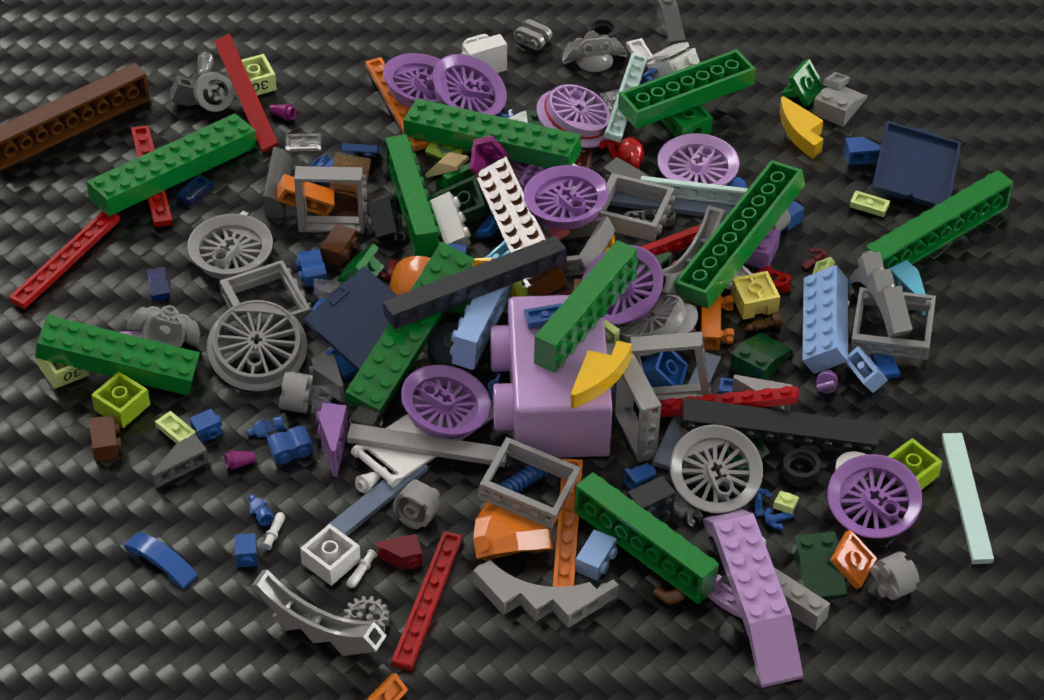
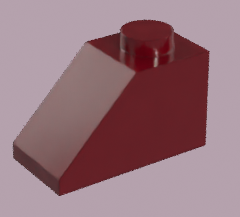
M416 534L376 542L378 559L402 570L422 566V551Z

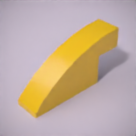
M781 97L779 112L786 133L804 153L811 158L816 157L822 152L824 139L819 136L822 134L823 120L786 97Z
M616 341L611 355L587 351L570 394L571 408H577L594 400L617 382L632 359V344Z

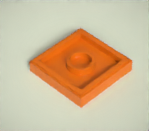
M848 530L842 537L830 561L858 589L862 587L871 566L874 565L877 558L852 530Z

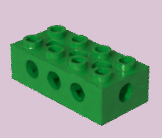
M702 105L664 118L661 121L675 137L693 133L708 135L712 131L713 117Z

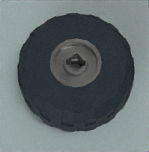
M451 322L435 329L427 345L428 360L431 365L452 366L468 373L474 372L481 366L485 355V348L474 370L452 364L450 350L454 342L451 341L454 330H458V323Z

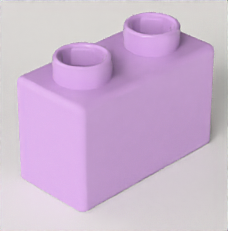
M569 295L511 297L508 300V325L490 326L491 371H509L510 383L493 385L495 431H513V440L557 458L609 456L612 423L611 389L609 388L602 395L577 408H571L570 395L587 351L607 354L604 319L600 318L596 327L588 332L584 342H580L574 354L568 356L564 366L559 367L553 373L534 364L535 335L542 327L528 329L523 316V310L559 303L563 304Z

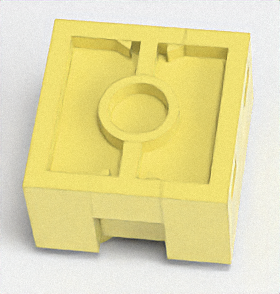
M768 271L734 277L732 279L730 294L734 296V302L743 320L754 318L755 314L763 313L769 315L779 311L780 295Z

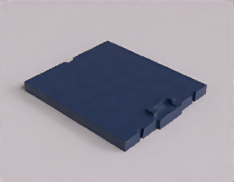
M886 121L871 190L904 200L908 198L913 200L912 202L933 208L936 204L944 202L952 195L961 142L952 139L948 140L945 137L935 135L933 132L916 127L900 126L897 123Z
M363 266L355 273L354 278L351 277L343 285L340 284L325 297V301L316 308L315 312L312 311L304 318V322L359 371L389 324L384 316L383 301L397 295Z

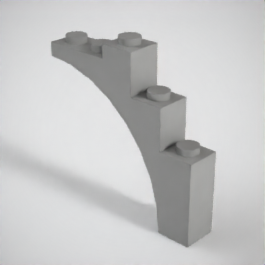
M707 206L704 219L689 248L677 262L670 267L662 269V292L677 295L674 281L724 220L727 210Z
M866 251L862 253V256L857 260L859 268L854 270V273L850 276L851 284L861 282L871 292L881 311L889 337L908 334L912 331V326L902 286L895 287L891 269L884 270L880 252Z
M268 569L262 570L251 585L275 612L272 617L285 631L302 629L313 643L330 641L342 656L376 652L386 638V634L374 621H357L342 618L306 602L279 582Z

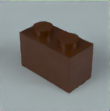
M336 224L320 247L322 260L342 266L344 261L349 259L352 249L357 247L356 229Z
M113 415L89 418L95 461L119 458L118 450L122 449L120 437L117 438V435L120 434L119 422L115 423Z

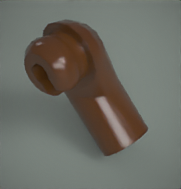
M659 586L653 592L655 597L667 605L680 603L686 596L679 589L665 591Z

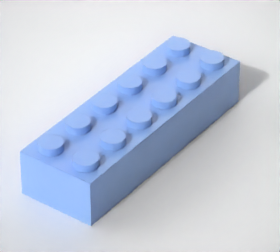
M837 265L804 278L803 362L814 374L848 362V278Z
M512 284L472 299L471 304H467L464 312L465 316L460 318L458 330H454L451 341L454 342L450 350L452 364L472 370L475 369L490 338V326L497 324L509 300Z

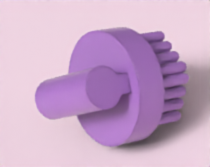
M831 370L820 372L816 379L818 391L823 393L834 392L838 386L837 374Z

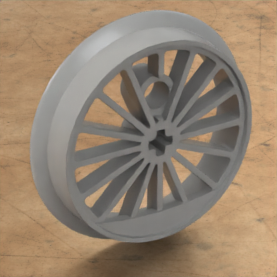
M251 300L231 307L218 318L208 336L207 354L212 368L225 382L243 390L263 391L281 386L286 371L298 372L307 354V338L301 323L288 310L269 301ZM250 313H259L257 331H255ZM262 314L270 315L260 331ZM247 315L252 332L240 320V316ZM274 317L281 319V321L267 330ZM235 320L245 332L229 324ZM285 324L290 328L289 330L274 333ZM226 329L241 337L222 335V333ZM289 335H294L295 341L274 340ZM219 341L239 342L219 348ZM275 346L294 347L292 354H289ZM240 349L226 360L221 355L222 353ZM269 350L288 360L281 365ZM263 352L278 367L271 372L268 371ZM246 353L237 369L229 365ZM253 358H258L260 360L257 363L250 362V360ZM245 364L251 371L250 374L241 371ZM264 367L265 373L254 374V372L260 371Z

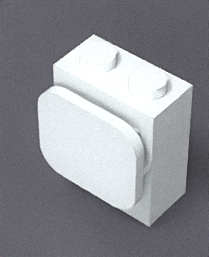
M481 34L468 38L462 43L461 54L482 60L497 73L507 70V43L500 34L491 37L487 34Z
M688 42L677 43L652 55L653 61L646 65L648 70L655 68L658 71L655 75L652 73L651 77L657 79L700 63L695 48L686 49L689 47Z

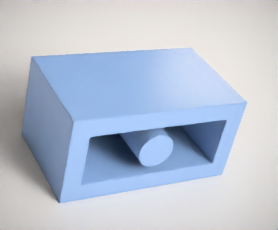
M859 346L848 354V362L846 363L870 391L874 393L888 381Z
M593 530L576 557L575 571L598 581L601 574L606 573L610 559L616 557L618 552L616 538Z

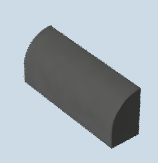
M273 147L264 191V206L266 217L284 218L286 204L277 201V185L284 174L292 176L293 165L291 156L285 150Z

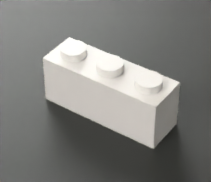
M449 191L430 200L444 243L470 245L469 237L471 233L468 227L464 225L466 219L463 212H460L458 208L461 204L457 196L454 197Z

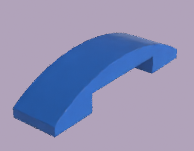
M138 532L124 544V548L139 558L142 555L167 573L168 579L182 589L198 577L195 570L182 557L150 535Z

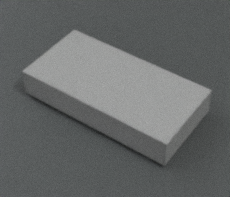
M834 72L824 79L823 85L839 90L849 83L850 77Z

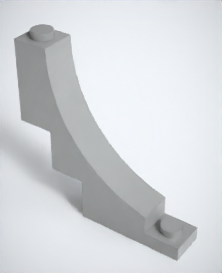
M491 560L478 565L473 570L474 584L503 615L521 605L535 621H538L553 611L568 628L618 597V584L614 579L608 583H603L598 589L590 582L568 587H549L517 579L501 570Z

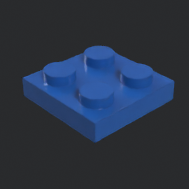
M342 143V151H346L347 155L359 156V153H364V156L376 157L377 154H381L382 147L378 145Z

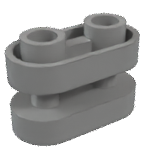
M527 19L521 27L514 31V38L518 43L534 50H540L553 36L552 31L547 26Z

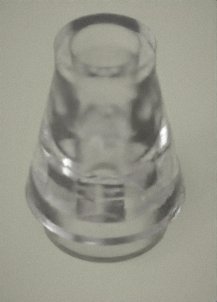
M203 52L197 58L198 74L210 72L214 64L213 55Z

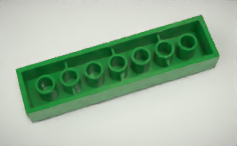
M735 49L619 92L618 109L635 129L754 85L756 68Z
M406 134L386 137L387 167L396 196L399 198L414 255L431 258L440 245L438 239L440 237L439 226L435 225V213H431L432 204L431 201H428V191L423 188L425 187L423 176L420 177V166L416 165V154L412 153V141H408Z
M618 240L611 246L535 335L534 364L553 373L559 367L564 366L568 356L574 354L578 344L584 342L588 332L596 327L598 320L606 315L608 308L616 303L618 296L623 294L629 283L634 282L636 279V265L638 263L636 248Z
M47 315L37 341L35 358L110 377L121 372L139 384L189 396L200 352Z
M592 472L576 485L574 513L600 532L616 538V544L674 587L681 590L697 604H700L715 590L719 563L715 559L703 553L697 546L685 540L682 535L674 532L664 522L659 521L649 511L641 508L634 500L626 497L620 490L608 484Z

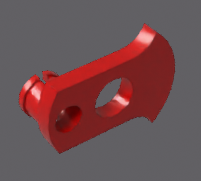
M772 265L764 267L757 272L768 271L770 277H778L772 281L780 292L787 293L791 290V275L772 269Z

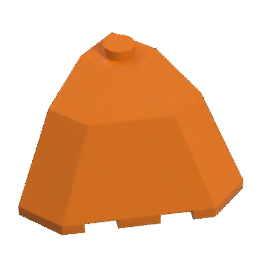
M487 502L475 519L473 540L477 559L492 560L520 552L535 554L553 549L551 532L548 527Z

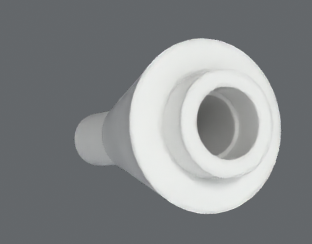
M375 471L359 475L355 479L356 488L366 494L382 476Z

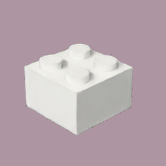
M331 524L327 525L300 548L302 564L331 586L361 560L360 546Z

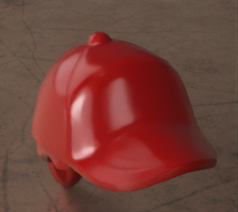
M628 137L623 139L618 145L617 155L619 159L640 170V164L644 159L643 155H645L640 141L636 138Z

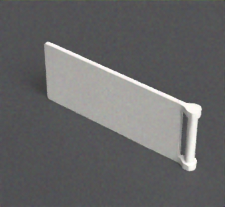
M452 388L450 389V393L452 394L456 391ZM491 406L489 417L482 426L494 419L493 406ZM408 414L385 428L428 435L414 425ZM439 417L434 421V425L438 426ZM443 418V422H442V426H441V427H445V428H446V425H445V422H444V418ZM470 432L469 434L463 437L456 438L455 440H463L473 432ZM362 444L355 445L350 452L355 458H360L382 476L392 488L437 457ZM367 449L371 454H373L382 463H384L393 472H395L396 475L390 474L386 469L379 465L364 451Z

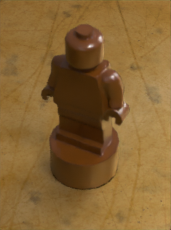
M777 311L771 313L768 318L759 319L752 322V324L746 325L745 329L750 332L767 328L769 325L777 328L783 326L780 313Z

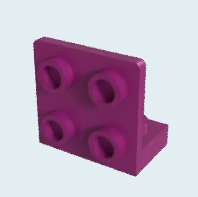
M493 135L474 139L469 169L475 175V173L504 157H507L509 160L510 155Z

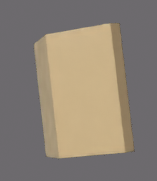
M449 152L425 174V177L428 178L456 171L469 160V156Z

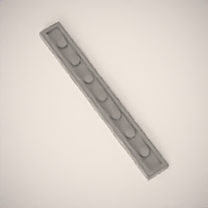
M353 423L350 425L347 442L488 465H491L501 448L499 446ZM507 455L504 456L499 466L505 467Z

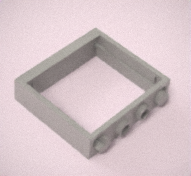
M296 166L294 184L299 232L330 233L336 224L356 229V233H364L365 224L368 225V215H365L368 203L364 202V200H367V189L363 188V186H366V175H363L362 168ZM304 182L357 183L359 217L307 216Z
M612 173L607 182L609 189L607 203L597 217L608 216L616 233L654 242L657 235H661L662 227L665 226L667 216L670 215L671 208L674 206L676 196L673 195L674 188ZM616 191L662 202L653 222L607 212L606 210Z
M608 216L596 217L587 225L569 229L570 233L559 239L591 236L580 255L567 256V263L560 265L564 275L584 274L592 261L602 254L616 231ZM544 230L547 239L550 238L551 236L549 231L546 232Z
M283 260L219 281L221 294L229 309L240 303L235 293L281 278L298 308L297 311L291 313L298 319L301 325L306 324L304 318L312 312L311 304L306 302L304 291L299 290L297 279L292 278L291 270L286 267ZM247 315L240 316V320L252 332ZM274 318L267 330L281 321V319ZM266 321L261 322L260 331L263 328ZM257 324L254 325L255 331H257ZM285 324L274 333L289 330L290 328Z
M860 288L851 351L859 346L865 353L879 355L884 353L896 357L928 360L936 296L903 292L907 310L928 312L925 341L860 334L864 305L878 306L868 288Z
M702 332L631 337L632 354L635 355L641 368L640 353L695 350L700 384L652 387L658 400L711 394Z
M632 354V359L627 369L614 384L612 412L639 463L653 459L657 453L661 404L635 355ZM634 400L640 410L639 420L633 410Z
M506 437L479 485L477 498L552 529L578 480L581 467ZM505 455L568 480L553 508L490 482Z

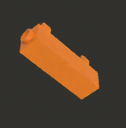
M720 294L709 309L701 306V332L705 350H720V341L727 344L733 343L734 329L727 328L721 330V308L727 311L733 310L734 296L721 297Z

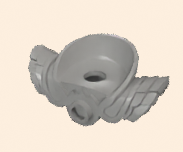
M590 31L586 33L584 39L577 38L574 42L567 44L563 52L562 61L563 64L576 60L578 66L586 71L601 72L609 69L613 64V55L627 57V53L615 37L610 38L607 35L600 37L597 32Z
M171 305L164 306L161 309L155 306L149 308L141 307L132 314L127 323V330L142 331V338L176 347H181L183 342L196 348L200 345L201 333L197 322L185 314H179L178 310Z

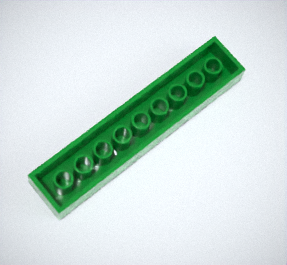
M416 99L403 119L404 135L406 134L407 137L471 151L474 139L493 135L509 153V160L544 168L572 165L581 152V134L423 99Z
M232 114L88 180V198L105 214L111 216L256 148V130L239 116Z
M773 160L767 164L674 281L677 296L708 309L713 305L804 188L805 181L802 169Z
M999 170L988 174L985 178L976 181L966 189H962L956 195L950 196L944 202L936 204L932 209L924 211L921 215L909 220L901 227H897L894 231L883 235L875 242L869 243L866 246L865 252H880L884 270L906 260L910 264H914L1007 209L1013 181Z
M441 241L411 290L474 267L475 259ZM448 309L395 330L389 323L345 391V402L380 419Z

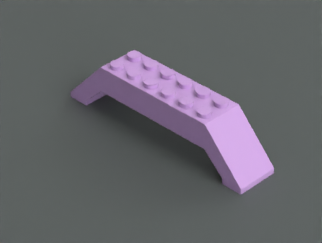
M740 509L703 518L708 537L712 536L716 543L748 633L755 671L761 687L803 678L791 612L754 514Z

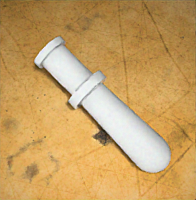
M278 512L275 515L270 530L265 534L266 539L261 545L263 549L271 550L273 541L278 538L277 533L285 520L284 513Z
M369 549L365 558L359 561V566L347 580L349 588H355L365 571L370 569L371 562L377 557V553L374 550Z

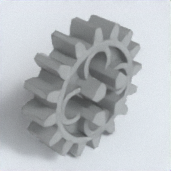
M362 596L361 601L355 598L354 604H347L348 609H344L343 618L357 621H374L385 632V626L389 625V611H387L386 604L381 605V599L375 602L373 596L369 600Z

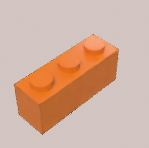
M284 174L277 185V201L297 207L294 177ZM304 182L307 211L328 216L334 207V190L311 182Z

